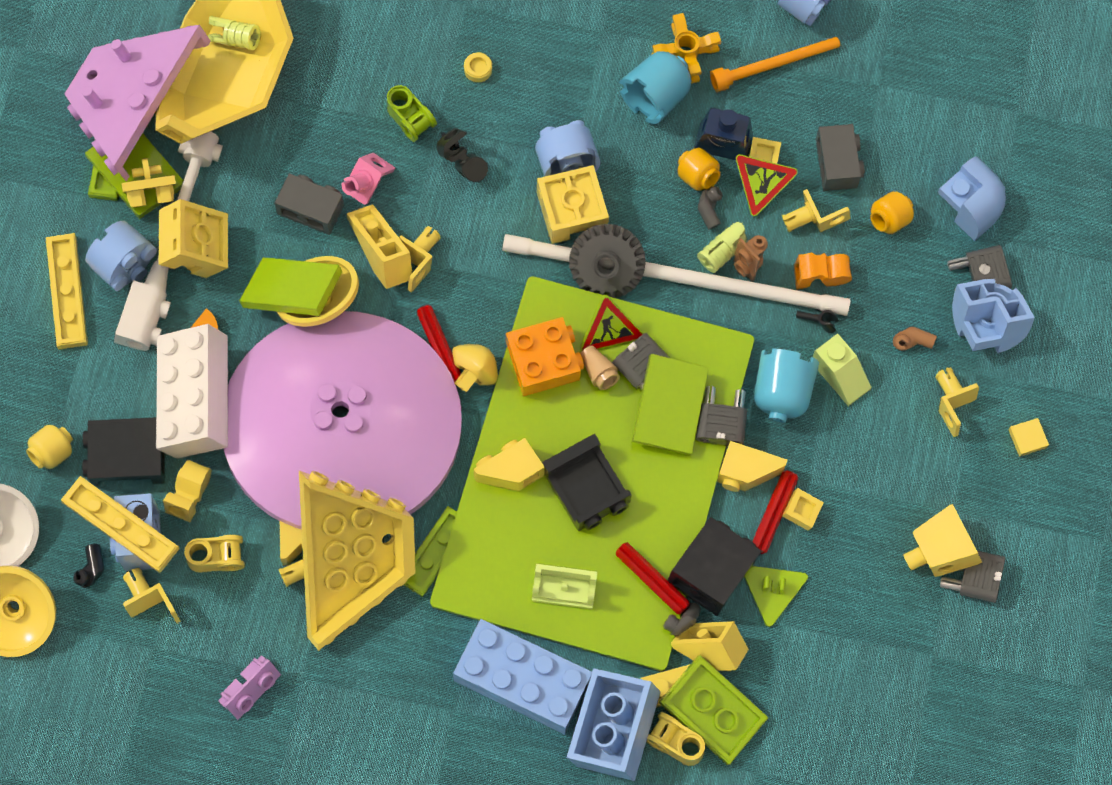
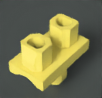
M148 158L142 159L143 167L132 169L133 178L145 176V180L122 183L123 193L127 194L131 208L146 206L144 190L156 188L158 204L173 202L174 200L173 186L176 185L175 175L151 179L150 175L161 174L162 170L161 165L149 166Z

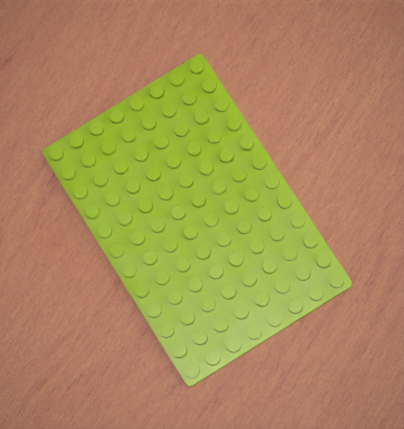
M531 276L527 279L512 331L563 317L565 325H571L575 342L572 343L574 352L581 353L580 345L601 297L604 295ZM610 297L642 330L643 334L647 333L670 358L709 367L702 404L704 403L706 387L710 386L708 401L710 403L712 386L716 388L714 404L734 406L735 391L740 389L741 392L754 343V337L751 334ZM635 341L598 349V351L610 362H613L619 354ZM506 348L430 604L438 610L478 621L483 619L496 626L654 670L664 671L668 665L672 650L671 642L675 636L670 635L671 632L665 630L663 624L669 615H675L680 619L681 614H676L616 556V551L623 543L628 542L668 580L672 569L706 523L726 445L699 442L696 440L695 435L692 454L685 455L632 442L642 389H636L619 370L617 372L620 376L619 380L607 390H600L599 387L593 385L584 366L580 373V381L523 397L508 348ZM595 433L601 443L600 449L624 489L629 490L632 496L630 503H628L629 507L622 513L615 516L610 513L601 518L603 522L591 530H587L585 527L578 531L545 475L522 490L516 491L478 483L474 478V468H476V463L488 455L494 457L502 452V447L512 440L519 442L526 438L540 461L544 462ZM536 564L597 572L593 609L532 602Z

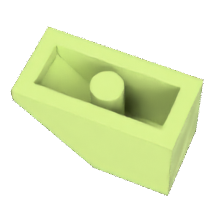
M836 334L815 350L813 358L819 361V373L847 406H850L871 390L872 387L857 355L839 334Z

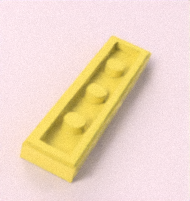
M75 233L46 237L57 348L59 350L87 346L88 340L77 237Z
M81 476L61 499L63 504L159 573L162 572L179 550L178 545Z

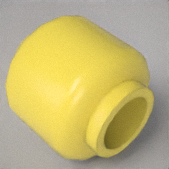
M46 425L29 438L26 452L30 460L38 468L54 469L71 456L72 446L70 443L73 441V438L64 427L57 428L54 425Z

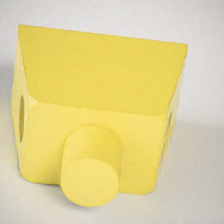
M953 504L915 529L913 535L919 547L903 554L911 571L928 563L934 577L982 563Z

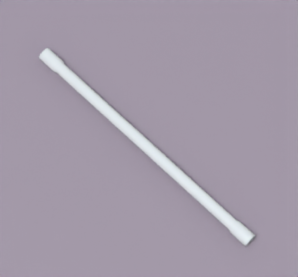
M505 234L502 251L526 256L534 255L569 262L572 249ZM610 258L599 260L600 266L604 269H611L615 266ZM646 262L643 274L645 277L819 309L822 312L831 310L835 314L843 316L848 315L850 299L827 294L819 295Z

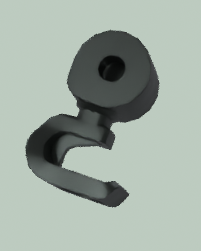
M453 128L438 141V154L451 162L457 161L455 168L464 178L473 182L483 180L488 172V165L485 160L474 154H466L468 151L463 146L453 151L449 149L467 135V132Z

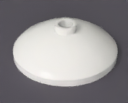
M0 484V566L18 567L31 555L36 546L39 535L38 516L32 503L24 494L11 486Z

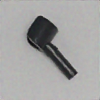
M825 310L820 314L797 311L796 318L820 323L827 333L836 331L834 325L829 322H839L837 316L831 310Z

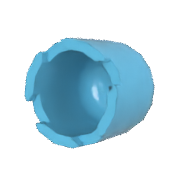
M657 51L650 55L619 81L624 87L620 94L625 103L635 114L641 111L647 116L645 121L651 124L659 123L688 94L692 82L686 61L680 56H675L665 51Z
M772 348L771 354H767L768 351L762 350L754 392L756 406L764 413L769 414V420L786 423L787 418L802 416L809 407L819 361L813 357L810 358V362L800 359L801 353L785 349Z

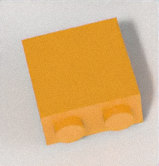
M563 317L506 333V345L523 397L580 381V373L584 369L583 360L580 352H574L572 343L575 342L571 325H565Z

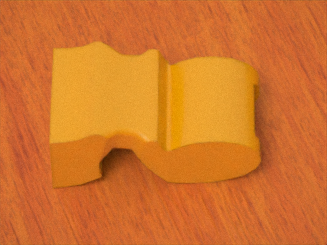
M812 252L799 254L794 263L796 290L810 287L815 279H820L825 286H839L850 282L852 274L849 256L845 254L827 256L826 253L816 255Z

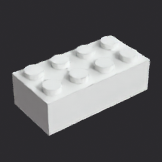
M209 324L157 336L156 449L178 459L228 448V335Z

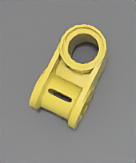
M240 535L197 538L188 542L185 547L184 554L187 564L195 572L237 571L245 567L244 561H241L240 544L243 543V537ZM229 549H231V557H230V558H229ZM197 550L207 552L206 558L202 561H194L191 556Z
M660 712L658 715L659 721L652 732L648 734L646 742L684 765L694 766L702 760L705 751L703 738L682 725L672 716ZM692 742L698 746L699 752L694 756L686 755L682 750V746Z

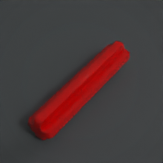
M431 305L420 307L417 310V315L429 343L447 366L455 382L461 375V372L454 364L452 351Z
M786 470L781 473L752 541L761 550L760 554L768 552L782 515L797 484L798 475L792 471Z
M628 542L623 543L617 549L616 556L676 614H681L687 609L689 601Z

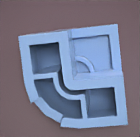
M978 156L971 158L963 164L960 171L941 186L938 194L958 212L954 222L974 241L995 224L1005 207V186L1000 178Z
M982 279L957 284L952 302L955 328L959 337H966L973 351L994 347L996 352L1000 353L1018 345L1028 335L1035 317L1017 288L1011 290L1004 285L995 283V279Z

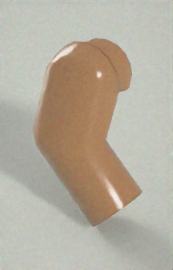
M911 326L894 336L893 345L901 351L917 344L932 349L937 336Z

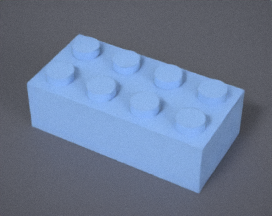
M480 619L453 672V680L565 735L588 688L592 672Z

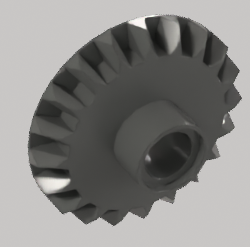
M599 224L582 232L575 240L569 256V268L573 280L577 282L580 289L608 295L612 298L625 296L634 290L643 277L646 265L645 252L638 238L628 229L615 224ZM610 258L615 266L611 269H604L600 266L599 260Z

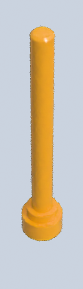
M833 37L733 70L723 69L722 67L710 71L711 84L717 93L727 90L730 85H733V81L839 48L840 40L838 37Z

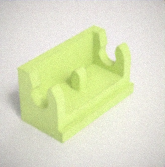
M536 564L532 602L592 610L597 572Z

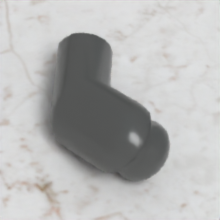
M716 186L708 190L705 189L698 203V211L708 230L721 224L714 208L716 202L720 201L723 195Z
M689 603L680 619L675 615H669L663 624L664 629L670 631V635L682 634L695 625L701 612L700 606L696 603Z

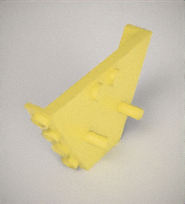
M299 471L307 638L319 651L325 645L333 642L336 636L349 626L354 625L361 616L374 606L379 605L386 596L396 588L404 585L415 574L414 518L405 510L406 505L395 498L390 497L386 501L369 489H364L363 492L354 490L355 487L345 481L338 480L337 483L328 481L329 478L319 472L311 471L308 474ZM386 534H391V539L383 543V537Z

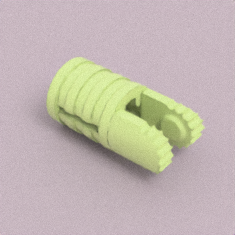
M214 16L209 17L210 25L224 27L223 35L217 33L208 35L211 42L239 46L249 50H255L258 47L261 37L258 25Z
M736 222L730 225V227L716 236L709 245H706L697 254L699 261L708 271L716 273L719 268L735 255L740 238L746 243V231L743 223Z

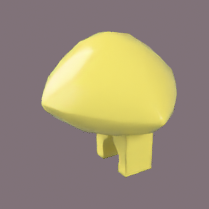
M464 344L453 348L454 364L463 370L454 383L462 391L467 392L474 382L480 386L496 384L498 378L497 364L489 348L479 344Z

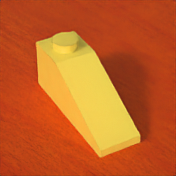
M372 204L347 213V219L368 262L384 287L388 289L409 281V277L412 274L410 252L375 206Z

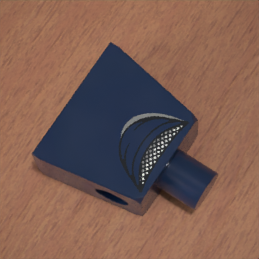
M710 108L700 123L694 148H702L711 155L736 160V156L739 154L748 156L753 139L750 117L737 114L730 109Z

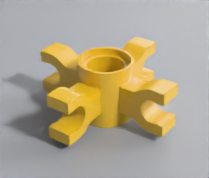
M684 13L672 15L674 23H671V28L675 36L674 43L653 45V52L665 51L682 57L688 64V71L692 80L691 84L700 82L701 68L697 61L698 54L719 52L718 44H721L719 32L698 37L696 33L687 29ZM681 47H689L692 50L686 51L681 49Z

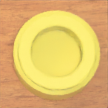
M480 52L470 54L464 61L466 77L473 82L486 81L492 74L491 59L486 54Z

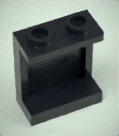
M157 417L88 420V431H83V447L88 449V459H84L82 463L84 478H87L94 486H98L99 481L151 479L153 484H165V453L156 449Z
M595 433L542 462L545 467L544 475L578 531L585 527L587 530L597 527L603 522L601 518L610 513L613 516L622 513L629 507L628 503H630L632 496L629 490L624 489L600 449L601 443Z
M710 517L672 569L668 581L678 591L715 616H718L748 570L756 562L761 550L751 540L742 538L731 531L730 527L724 522L716 521Z

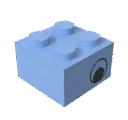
M151 493L114 496L116 502L161 533L160 509ZM110 538L111 554L115 555L116 562H120L125 571H132L135 568H140L141 570L153 569Z

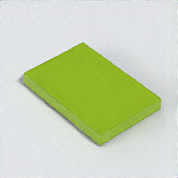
M143 133L123 165L129 174L127 181L119 172L113 175L104 163V160L108 158L106 154L101 157L94 146L85 152L86 158L109 185L114 188L139 220L160 205L157 200L156 188L144 190L146 206L131 208L127 194L123 193L122 183L145 180V176L133 178L132 169L143 167L142 159L148 158L149 166L161 165L162 173L150 175L151 179L175 175L176 185L173 186L174 194L181 190L184 180Z
M263 257L239 302L242 308L320 316L342 270L338 264Z
M650 354L632 442L691 455L709 367Z
M701 655L694 659L658 702L681 724L699 734L703 738L705 745L726 765L732 763L769 718Z

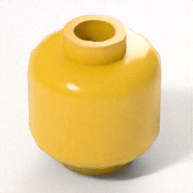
M702 148L685 151L678 160V176L694 190H708L720 178V164L718 160Z
M897 191L889 192L875 201L871 207L870 219L873 226L887 234H894L910 224L914 217L912 201Z

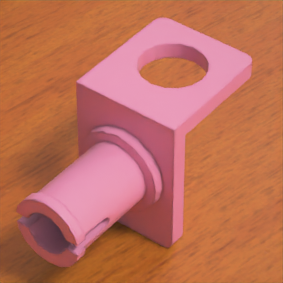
M375 153L362 156L358 159L350 176L344 179L346 182H342V190L345 194L366 205L369 203L382 176L394 172L395 167ZM373 162H376V163L380 164V165L383 166V167H380V166L374 164Z

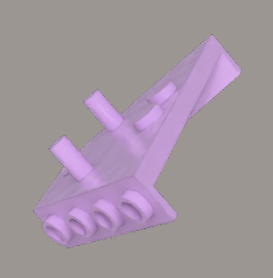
M200 24L149 36L136 37L126 41L116 39L112 43L94 47L66 90L65 96L71 103L67 106L68 110L76 121L82 119L83 122L79 126L89 139L92 137L96 139L91 143L101 157L106 154L108 158L104 160V163L113 175L119 172L125 181L128 180L129 174L123 165L192 50L206 47L211 42Z

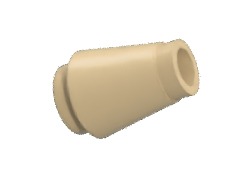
M589 346L580 353L583 364L595 387H599L600 390H607L617 383L620 378L617 373L618 368L596 350L594 346Z

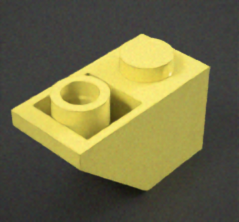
M526 438L519 442L517 440L510 441L502 447V452L494 457L488 455L476 463V468H474V478L478 483L516 491L522 490L543 477L545 470L544 465Z

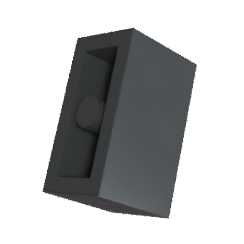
M853 124L819 127L815 140L823 191L857 188L860 179L864 177L865 170L863 160L858 159L857 151H860V136L854 133Z
M290 173L275 201L278 215L328 235L331 234L344 207L343 195L336 188L329 185L323 187L315 184L307 176L298 175L297 177Z

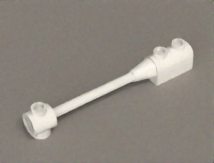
M208 132L179 145L178 152L183 154V158L189 162V166L177 200L189 201L200 167H209L212 160L218 162L223 145L218 144L219 137L215 133ZM159 255L144 283L133 280L115 333L114 343L142 351L149 350L151 344L157 346V336H160L162 329L157 328L160 317L166 319L171 302L166 301L169 268L159 265Z

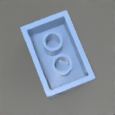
M593 668L566 758L576 767L635 781L661 693L660 690L651 681Z

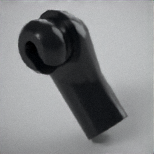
M90 544L85 547L88 563L83 569L74 573V582L83 588L94 585L104 572L100 544Z

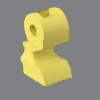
M187 460L177 474L175 494L169 492L163 500L165 513L191 522L196 513V504L201 501L202 494L209 483L211 468Z

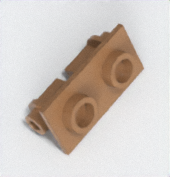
M757 235L746 243L742 238L738 240L733 260L734 266L743 277L747 276L752 282L755 281L757 270L763 264V254L768 246L765 237Z

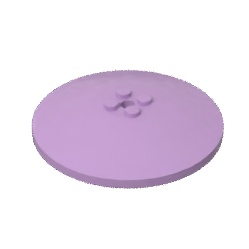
M344 311L337 318L317 326L302 327L288 323L258 342L237 366L229 381L228 448H224L225 457L238 485L260 509L276 520L298 529H302L299 471L308 474L311 471L319 472L329 478L328 481L337 483L338 480L345 481L355 487L354 490L363 492L364 489H369L386 501L390 497L395 498L406 505L405 510L411 515L437 492L454 464L459 449L462 424L461 405L457 387L454 384L455 382L450 371L436 351L413 331L389 319L367 313ZM338 406H344L349 410V413L345 417L338 418L332 414V411Z

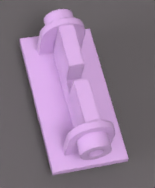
M262 655L258 659L254 658L240 673L247 680L243 685L235 679L220 693L222 697L218 702L228 709L237 720L252 708L258 698L266 690L270 689L281 675L270 660L265 659Z

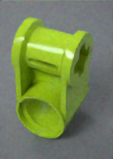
M397 85L388 91V113L412 142H416L418 136L429 127L434 128L437 126V121L430 110L422 105L406 86ZM399 99L407 102L403 106L393 104L394 101Z

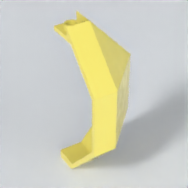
M195 0L185 15L180 29L200 24L207 36L213 33L223 35L224 27L209 24V17L214 16L258 25L261 31L260 42L255 50L210 42L206 47L193 49L156 110V131L182 144L266 108L294 39L281 0Z

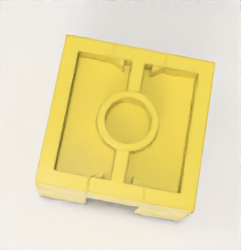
M594 165L537 178V196L551 244L570 240V234L585 231L592 226L608 224L609 216Z
M182 199L160 209L159 265L172 269L184 266L191 271V274L204 278L227 269L228 213Z

